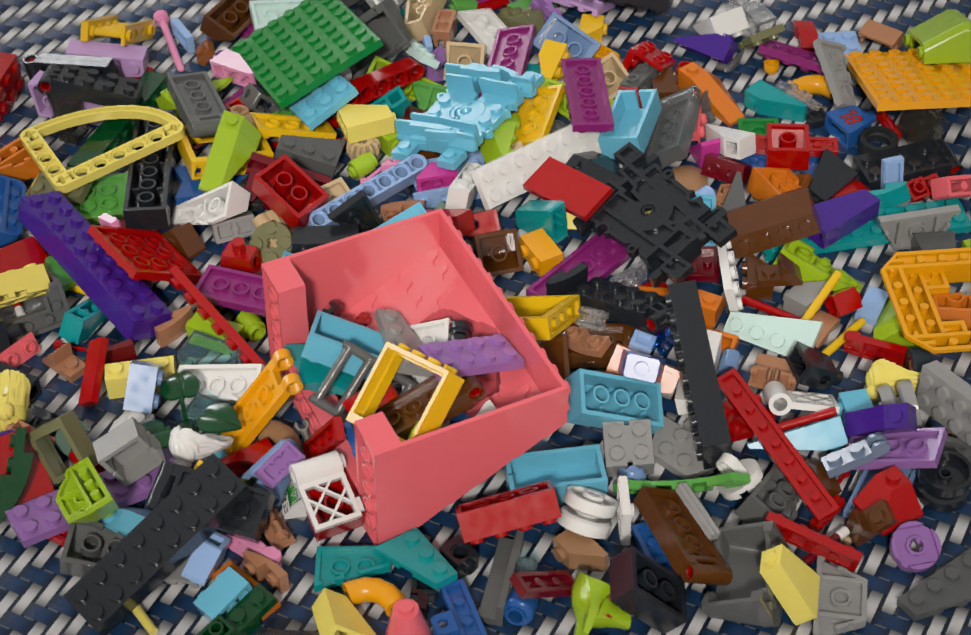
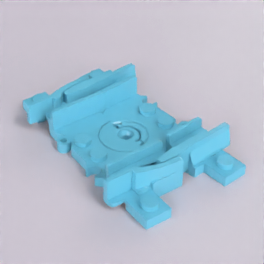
M446 63L444 66L446 70L447 93L437 94V101L427 112H412L410 114L411 120L396 119L394 121L397 130L396 137L401 141L391 152L392 158L404 160L413 154H417L420 150L441 153L436 159L437 167L455 171L468 158L466 151H477L478 147L484 142L483 138H493V131L506 119L512 117L511 111H518V107L525 101L524 97L532 98L537 94V88L545 81L544 75L533 71H526L522 76H519L517 72L509 68L494 64L491 67H487V65L469 63L468 65Z

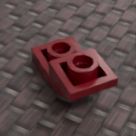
M131 338L111 346L108 345L105 364L137 360L134 343Z

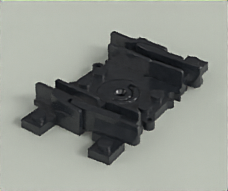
M628 142L613 154L615 160L623 167L619 169L622 178L615 182L608 178L603 182L612 187L613 193L587 222L578 217L573 219V224L576 226L580 236L584 237L593 229L596 235L601 236L604 233L606 239L612 238L625 247L630 258H636L639 255L645 262L647 270L649 272L653 271L648 277L654 288L658 287L666 278L671 279L675 283L683 282L694 271L693 265L690 263L701 255V247L710 240L722 248L738 235L736 229L728 223L727 211L723 207L718 206L711 211V208L703 202L702 196L693 199L696 197L694 190H688L675 179L674 172L671 169L663 172L658 155L651 154L646 158L644 153L631 142ZM632 195L636 202L630 199L629 196Z

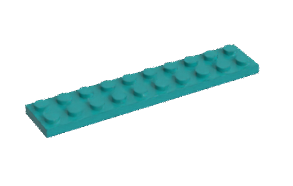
M958 198L881 208L878 216L958 204L961 213L959 215L954 214L949 221L951 226L947 231H955V234L971 232V221ZM878 216L825 249H822L807 237L800 239L815 249L814 254L890 244L878 221ZM784 244L761 251L765 262L776 260Z

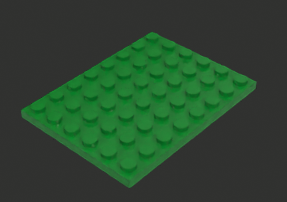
M303 0L299 6L287 10L283 16L268 22L267 26L263 27L262 30H255L248 38L236 42L231 50L241 55L253 71L256 81L282 110L384 45L381 39L340 0Z

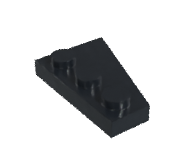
M363 190L357 192L327 215L333 222H337L340 225H358L359 233L372 230L382 224Z

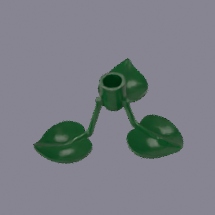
M188 371L176 372L162 382L160 386L162 397L169 401L180 399L184 421L179 425L182 428H190L197 433L200 430L205 433H225L242 429L235 409L226 403H216L208 406L204 414L199 415L196 426L188 421L184 398L195 397L200 389L199 380L193 373ZM152 420L142 424L145 430L149 431L160 442L162 450L169 446L170 433L173 430L171 426L164 427L163 422L160 420Z

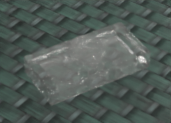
M643 260L637 262L612 277L610 282H620L624 286L636 287L647 280L645 262Z

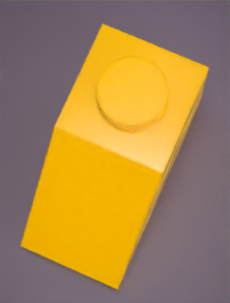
M582 14L579 29L599 43H602L603 36L607 35L608 24L605 23L604 15L595 17L591 14Z

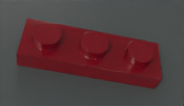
M568 570L514 572L509 579L521 599L571 596L574 583Z

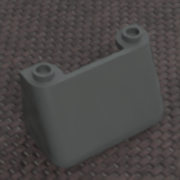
M383 0L358 17L381 39L384 46L349 67L352 74L350 81L366 75L364 72L369 69L375 56L385 58L395 50L400 48L403 51L411 45L412 37L394 0Z
M50 270L46 271L50 280L47 293L21 302L25 311L24 315L17 317L13 305L0 309V317L4 320L5 326L18 323L21 337L9 339L10 345L29 332L37 336L61 327L64 312L70 310L61 281Z
M772 520L719 528L721 534L717 540L714 539L713 544L725 564L731 568L733 577L729 585H717L716 593L707 592L701 601L703 612L710 618L766 628L778 627L781 622L783 607L760 574L763 551L780 544L789 549L777 525Z

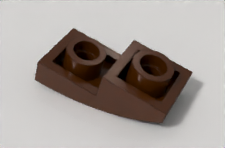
M803 458L831 496L842 492L836 478H829L822 462L816 459Z

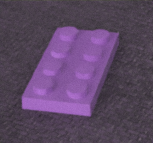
M502 334L460 340L453 339L445 342H430L429 344L418 345L417 351L426 355L425 360L430 356L441 362L442 365L440 367L442 368L444 364H447L458 370L456 375L459 377L523 369L525 363L522 356ZM434 374L438 380L442 379V377Z
M917 428V431L884 434L886 441L891 446L890 451L874 461L852 470H882L894 465L899 469L937 468L948 435L946 428ZM869 435L850 437L847 447L853 443L866 440Z

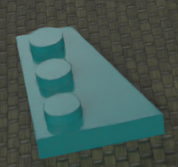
M416 527L374 547V555L379 558L384 556L392 561L393 566L399 569L403 567L412 573V577L435 590L458 580L456 570Z

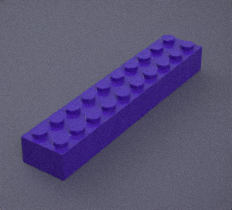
M60 191L21 197L18 219L126 339L131 338L132 342L155 337L154 327L171 320L172 312L142 279L140 281L131 279L128 273L119 267L117 262L107 255L99 244L94 242V238L88 233L90 224Z

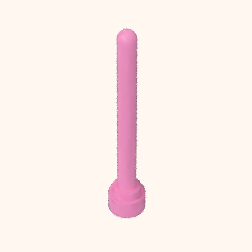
M158 10L153 15L155 24L162 29L177 71L183 72L184 65L168 26L170 21L168 13L165 10Z

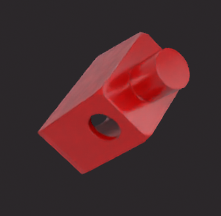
M493 208L472 213L474 221H478V227L466 234V237L501 230L497 210Z
M235 237L222 252L220 267L262 276L261 264L263 261L257 247L246 245L242 237Z

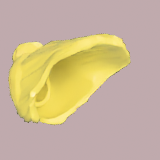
M884 358L876 360L872 363L865 377L866 390L871 402L879 401L877 387L889 384L893 388L895 397H898L897 383L909 379L912 382L915 395H917L921 373L907 370Z
M6 369L0 373V432L5 431L8 424H16L18 419L27 423L29 413L26 410L30 404L31 384L25 374L19 371Z

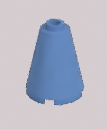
M290 438L286 440L281 439L240 478L245 485L271 492L276 497L273 507H279L283 502L291 481L290 474L271 491L254 473L287 440L300 451L298 443Z

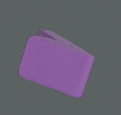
M440 45L432 52L436 55L435 59L440 62L437 69L420 62L425 68L423 77L431 81H443L444 68L442 66L446 62V49Z

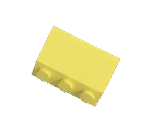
M176 355L139 359V361L161 364V370H165L163 381L177 372ZM133 360L105 364V384L109 399L125 397L129 366ZM158 385L157 392L161 393L160 386Z

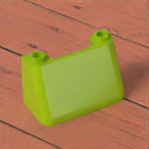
M956 9L946 10L908 30L907 34L903 36L904 46L907 49L917 48V58L921 59L923 64L971 62V20Z

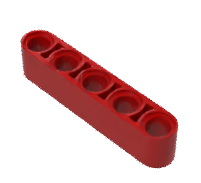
M405 57L349 81L359 94L347 104L363 105L385 95L398 85L402 88L418 81L423 77L425 68L413 58Z

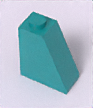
M529 200L515 210L517 227L527 233L543 228L555 244L568 236L565 202L562 200Z

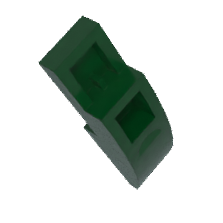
M17 427L16 433H11L9 447L14 448L13 457H8L6 471L11 472V475L1 474L0 524L6 519L5 511L11 510L17 504L30 473L34 453L24 452L27 428Z
M258 583L224 617L218 614L197 635H251L262 625L260 619L278 601Z

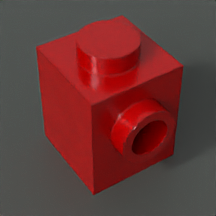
M855 286L832 293L824 301L828 314L835 317L844 316L863 307L861 296Z

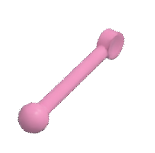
M387 159L384 163L392 161L390 159ZM381 166L368 177L361 178L360 184L381 172Z

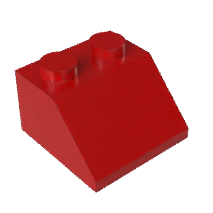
M767 123L766 167L808 170L810 159L809 124Z
M345 473L347 480L350 484V487L353 491V494L356 498L358 496L350 480V477L348 473ZM341 480L330 483L328 490L341 495L344 490ZM315 489L305 491L308 499L319 502L322 492ZM325 494L321 504L334 510L338 499ZM341 501L338 512L344 515L354 513L351 505ZM318 509L315 515L319 524L328 522L331 518V514ZM363 511L361 512V518L317 533L313 529L308 514L307 519L316 541L319 542L361 527L366 515Z

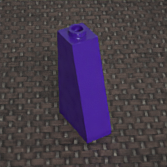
M866 189L815 204L822 228L819 234L807 238L822 249L829 247L877 217L880 199Z

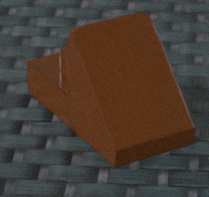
M190 222L183 226L178 224L162 234L189 261L206 250L205 245Z
M781 252L779 253L778 265H757L755 268L758 287L803 285L800 267Z
M881 500L864 512L853 509L845 526L850 531V537L855 547H859L898 522L888 501Z

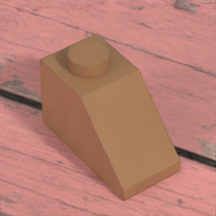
M568 529L553 538V555L558 562H562L568 569L598 572L608 570V553L592 538L574 533Z

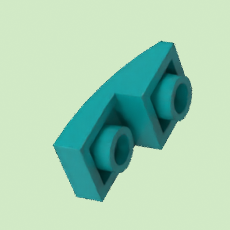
M907 182L885 183L883 190L869 191L880 199L879 209L894 207L911 199Z

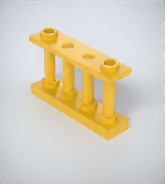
M110 14L81 21L80 41L88 42L103 37L121 38V46H126L152 39L155 34L154 19L132 24L121 23L118 20V15Z

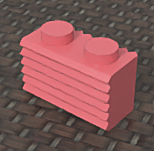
M971 174L945 176L931 179L930 181L933 200L971 196Z

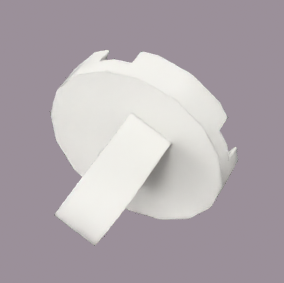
M723 453L716 462V467L722 474L729 472L750 474L751 483L727 489L724 486H717L721 495L730 501L742 498L739 494L746 490L751 493L763 477L762 467L755 459L748 458L739 461L732 454Z

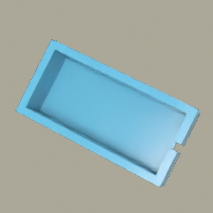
M657 89L639 90L643 108H640L636 90H618L611 107L614 131L600 132L598 137L603 155L615 159L613 154L628 142H631L643 153L645 152L662 109Z
M318 310L301 357L332 368L344 349L342 348L344 340L355 344L377 359L384 348V343L379 331ZM351 354L341 371L355 376L364 361ZM371 367L370 371L366 375L365 380H367L373 367Z
M599 444L527 452L504 466L507 491L551 479L558 505L566 504L564 501L567 487L571 485L588 487L608 495V478Z

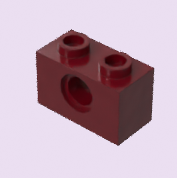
M710 153L706 154L701 175L732 184L736 172H741L743 185H746L752 165Z

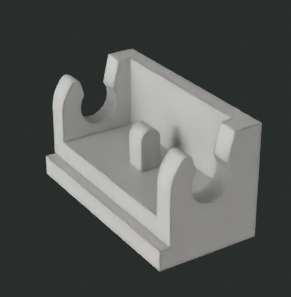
M249 210L219 223L211 224L212 236L216 244L232 241L235 237L244 238L252 236L256 230L252 223L254 214Z

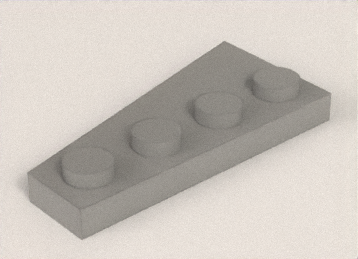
M817 38L813 42L815 54L819 59L821 70L825 75L834 104L837 108L856 106L853 87L849 84L851 74L846 69V65L849 64L848 58L843 53L846 51L845 45Z
M376 308L374 318L384 346L386 342L396 346L402 343L411 348L409 351L411 353L413 349L417 350L418 345H422L398 311ZM403 359L396 372L398 374L432 377L434 375L432 372Z

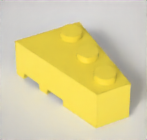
M31 263L20 269H12L0 273V309L47 293L50 280L43 263L38 265Z

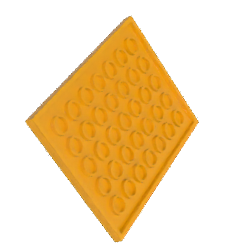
M910 48L908 51L890 49L888 52L870 50L869 53L851 51L850 54H844L848 58L849 63L846 66L877 111L971 107V62L923 64L921 59L917 58V48Z

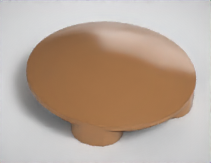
M682 165L672 169L675 179L688 190H694L695 192L701 187L708 185V176L701 175L702 169L698 167Z

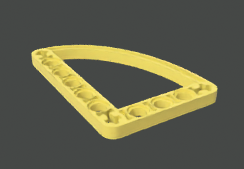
M116 105L86 109L44 121L23 130L20 133V138L23 146L55 191L65 194L183 139L186 133L183 123L168 112L147 106ZM140 119L164 125L69 170L65 169L43 139L44 136L67 128L103 120ZM156 138H162L159 141H153ZM43 147L41 150L34 151L36 148ZM137 147H143L140 150H134ZM124 155L123 158L115 159L117 156ZM45 159H51L50 161L42 162ZM100 164H106L103 167L97 168ZM54 170H60L57 173L50 174ZM81 173H87L84 176H78Z

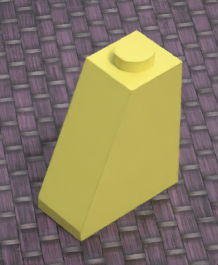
M345 104L336 111L337 123L348 144L395 133L394 121L397 118L395 113L391 112L388 105Z
M783 544L763 551L760 574L792 622L797 626L817 618L820 576Z
M324 588L312 605L319 635H376L347 596Z

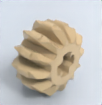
M372 138L352 144L347 142L346 153H348L351 160L364 152H371L378 158L381 149L379 139Z

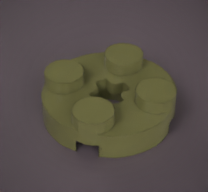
M269 221L256 228L250 240V245L259 249L263 263L281 258L284 250L293 253L292 231L282 223ZM276 238L277 247L269 248V239Z

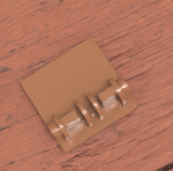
M759 353L755 365L751 366V376L747 384L750 387L764 389L767 383L778 381L784 385L786 390L795 391L797 381L786 359Z

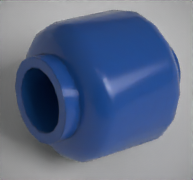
M513 589L508 594L506 600L505 619L516 626L529 624L539 607L538 599H521L515 589Z

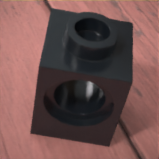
M458 534L439 547V553L458 573V580L471 575L478 568V552L470 544L464 543L463 538Z

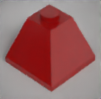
M896 465L876 474L854 498L852 503L859 511L864 512L881 500L888 501L898 523L880 533L882 536L897 530L903 523L915 521L923 517V512L911 481Z

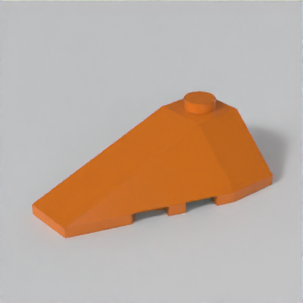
M691 62L678 69L677 87L683 90L696 85L700 89L701 99L705 90H708L713 115L726 125L731 127L737 123L738 118H745V115L722 81L710 71L695 62Z

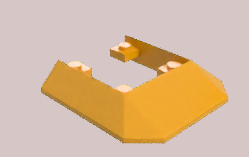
M971 247L896 252L882 267L880 274L904 338L933 354L971 351V331H968L964 320L942 322L931 296L949 293V283L971 282Z

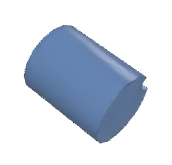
M726 349L722 352L718 367V374L720 376L733 368L738 371L741 355L737 350Z

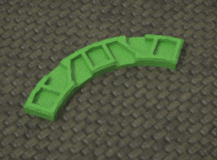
M729 472L716 476L684 480H628L629 494L637 495L643 486L675 490L679 483L686 482L693 492L697 493L713 491L714 486H724L727 489L751 483L750 474ZM614 483V484H613V492H615L616 494H617V483Z

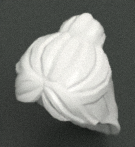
M178 425L170 433L169 450L174 457L173 463L191 468L192 464L198 462L199 459L203 460L212 453L215 454L229 448L233 444L234 439L229 436L216 434H199L190 428H182Z

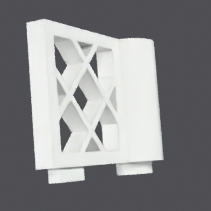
M778 381L767 383L763 389V396L770 411L778 416L787 414L791 409L817 412L834 406L837 414H839L840 406L832 394L786 390L784 385Z
M336 450L289 465L292 483L299 492L315 533L361 518V512L365 510L360 497L355 498L345 475L346 460L343 454H339ZM341 480L344 487L342 494L340 495L328 490L330 483ZM315 489L322 492L319 502L308 499L305 491ZM325 494L338 499L334 510L321 504ZM341 501L351 505L354 513L344 515L338 512ZM318 509L331 514L328 522L318 523L315 516Z

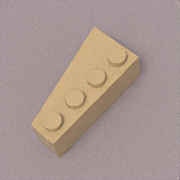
M407 0L404 22L412 38L417 41H423V35H430L431 37V29L437 9H443L447 0Z

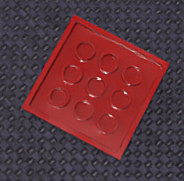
M90 225L88 233L94 238V242L99 244L105 250V253L111 256L117 262V265L123 268L133 280L167 281L170 283L169 280L172 278L169 270L175 265L192 283H198L203 275L159 231Z

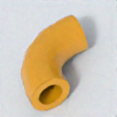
M823 75L802 76L787 85L788 94L797 100L813 94L822 95L830 100H834L827 86L826 78Z
M362 577L342 583L343 593L353 605L365 602L380 605L389 617L394 604L398 600L406 598L394 584L381 578Z

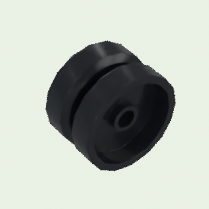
M945 449L942 451L937 468H919L915 493L923 505L938 512H953L961 509L967 503L971 488V463L966 457L958 452Z

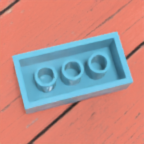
M580 368L565 378L571 390L568 396L570 410L567 414V423L602 428V422L624 421V425H628L629 420L650 419L652 434L664 427L661 383H650L625 376Z

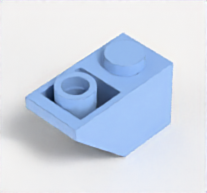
M215 531L191 554L181 576L193 583L204 586L223 562L231 539Z

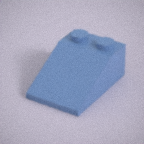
M554 11L533 41V45L541 50L545 39L566 43L571 53V58H592L601 46V43Z

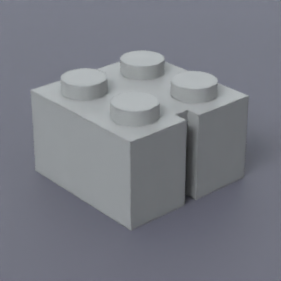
M133 416L93 442L98 463L110 474L113 473V476L125 487L161 465L162 460H165L160 442L149 431H146Z
M650 419L629 420L628 425H624V421L602 422L607 477H617L619 469H627L630 462L638 468L644 467L647 475L654 474L655 463Z

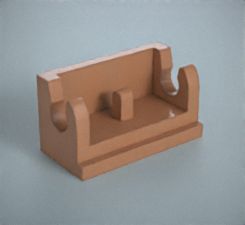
M437 9L431 35H433V42L436 47L439 44L438 40H443L446 49L447 41L453 42L456 34L457 13L456 10Z
M868 19L858 32V36L861 37L859 42L862 43L868 38L887 45L890 49H899L903 45V31Z

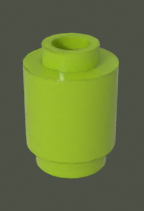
M364 152L348 162L347 172L351 178L360 180L375 170V167L378 166V161L373 153Z
M244 311L238 314L236 323L244 325L245 336L248 339L258 341L266 334L265 324L257 314Z

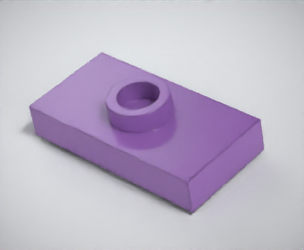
M287 440L254 474L272 491L289 474V465L301 462L306 456Z

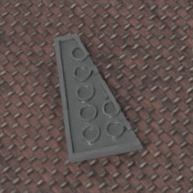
M971 548L897 599L896 605L914 621L943 613L944 609L954 606L958 608L967 606V603L971 602Z

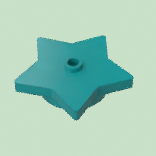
M285 344L284 349H288L291 352L294 360L293 365L298 369L297 374L303 383L302 390H311L316 393L331 368L301 357L305 344ZM341 371L326 395L338 394L343 396L354 376Z

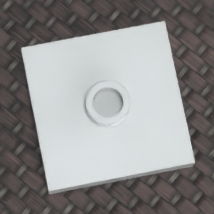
M618 476L616 501L619 503L617 519L620 544L622 546H630L631 519L634 518V504L630 503L627 476Z

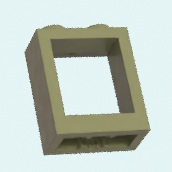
M74 410L26 434L54 485L66 478L64 474L67 468L48 434L61 429L78 461L88 456L93 465L98 462L94 446Z

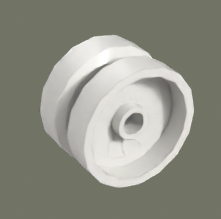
M568 486L564 497L567 505L561 507L562 517L557 518V522L564 528L586 537L595 539L608 538L612 527L609 519L615 517L619 503L611 496L583 486Z

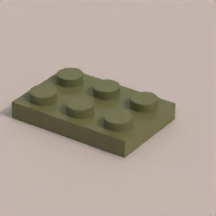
M65 167L66 170H69V169L73 168V167ZM54 170L50 174L57 173L60 170ZM40 171L27 196L55 191L42 171ZM81 173L78 176H84L87 173ZM94 181L62 195L70 203H83Z

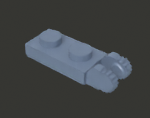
M878 431L875 434H870L866 440L853 443L836 452H831L820 459L829 478H833L874 461L876 458L888 453L891 446L886 441L884 433Z

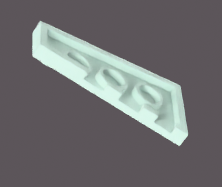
M412 38L410 41L411 45L403 51L419 62L437 69L440 62L435 59L436 55L429 52V49Z
M731 311L723 332L739 336L742 341L787 358L797 341L814 349L824 323Z

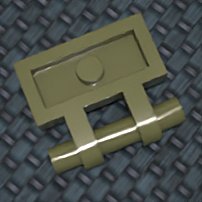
M783 23L742 39L738 43V48L740 50L750 49L780 37L779 33L785 31Z

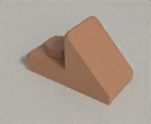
M70 342L58 347L42 359L44 364L70 383L75 382L84 374L85 363L73 355Z

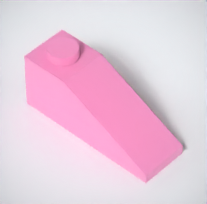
M225 49L210 60L214 77L219 79L232 77L233 81L231 83L246 87L248 83L256 85L253 71L239 53Z

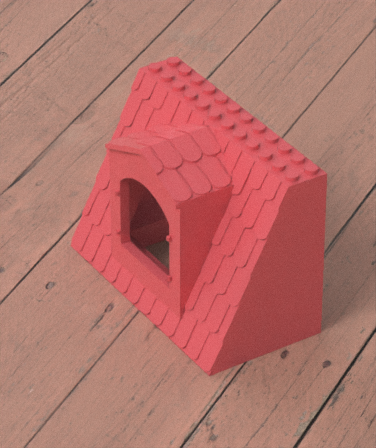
M442 208L261 264L270 360L274 352L283 349L285 344H305L317 311H322L323 308L328 310L331 307L329 305L331 300H336L343 305L340 318L351 322L361 312H368L372 321L366 327L379 331L374 318L376 308L398 311L409 326L450 318L451 321H467L472 325V334L469 338L502 334L525 360L523 369L477 375L485 389V395L481 400L472 402L474 406L465 411V414L471 418L403 442L399 440L383 412L354 421L356 458L352 454V448L347 440L334 450L339 454L342 453L346 460L344 472L348 473L356 494L360 497L365 508L366 517L363 527L374 546H378L415 527L419 528L446 506L453 504L475 486L483 483L513 459L518 458L543 438H547L567 423V414L570 410L568 396L571 393L568 382L559 375L557 366L550 362L545 349L540 348L537 344L534 334L528 331L522 317H518L515 313L512 303L506 300L502 289L496 286L490 272H486L481 259L476 258L471 245L466 244L461 231L454 227L451 217L447 216ZM293 365L291 368L281 371V377L283 378L289 373H297L298 369ZM302 390L296 395H290V398L302 419H306L309 422L308 430L313 435L334 416L308 401L309 396L312 393L315 394V392ZM338 394L326 395L324 400L336 406L342 396ZM489 399L497 408L476 416Z

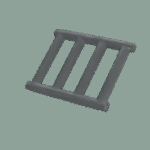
M344 340L342 345L344 349L315 394L312 393L308 398V401L334 417L341 416L343 423L347 421L348 414L344 412L345 407L342 401L356 393L371 367H374L377 361L376 357L347 340ZM351 354L364 362L338 404L334 406L324 400V397ZM396 373L393 380L405 386L400 395L418 385L403 374Z

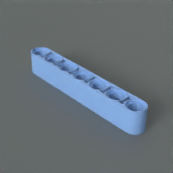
M413 154L313 211L309 216L307 226L340 225L337 222H333L327 215L360 190L369 195L367 197L373 207L414 184L416 177L427 165L426 158L420 154Z

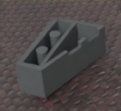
M281 135L274 159H278L286 154L299 167L332 177L333 181L346 140Z

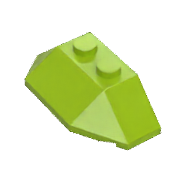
M88 456L66 469L64 474L66 478L61 483L55 500L68 524L96 522L111 516L119 508Z

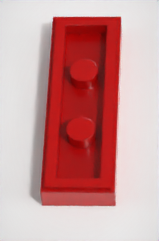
M105 337L89 341L78 402L79 406L88 407L98 403L109 339Z

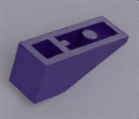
M714 33L677 37L673 40L677 46L723 64L729 63L738 48L734 37L725 33L723 36Z
M906 402L845 413L846 437L867 436L878 431L884 434L917 431L916 407Z

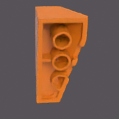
M752 167L746 190L754 199L761 201L801 188V186L798 185L799 178L788 168Z
M638 286L640 290L657 292L658 295L664 297L665 294H669L668 288ZM698 290L705 325L714 329L727 304L726 297Z

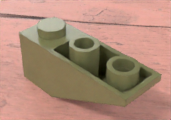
M505 7L499 10L500 13L496 14L507 28L534 24L536 28L535 37L545 24L541 9H533L532 7L521 9V7L513 9Z

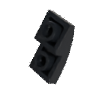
M580 262L575 268L570 269L568 274L560 270L554 276H551L546 282L547 295H567L569 291L577 288L578 285L588 282V266Z

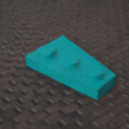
M317 546L314 593L322 591L324 588L329 589L340 586L349 580L373 577L391 572V561L384 556L379 558L374 555V547L376 546Z

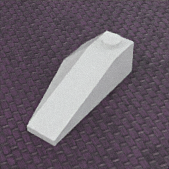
M234 181L228 182L175 206L171 224L176 226L190 222L192 225H211L232 218L248 210L251 193Z

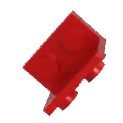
M643 41L629 49L622 64L629 71L633 68L635 69L639 64L646 62L662 72L668 67L675 65L676 60L672 58L670 53L657 49L654 43Z

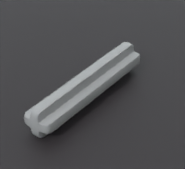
M686 482L679 483L675 489L676 493L708 540H717L721 534L720 529L689 484Z

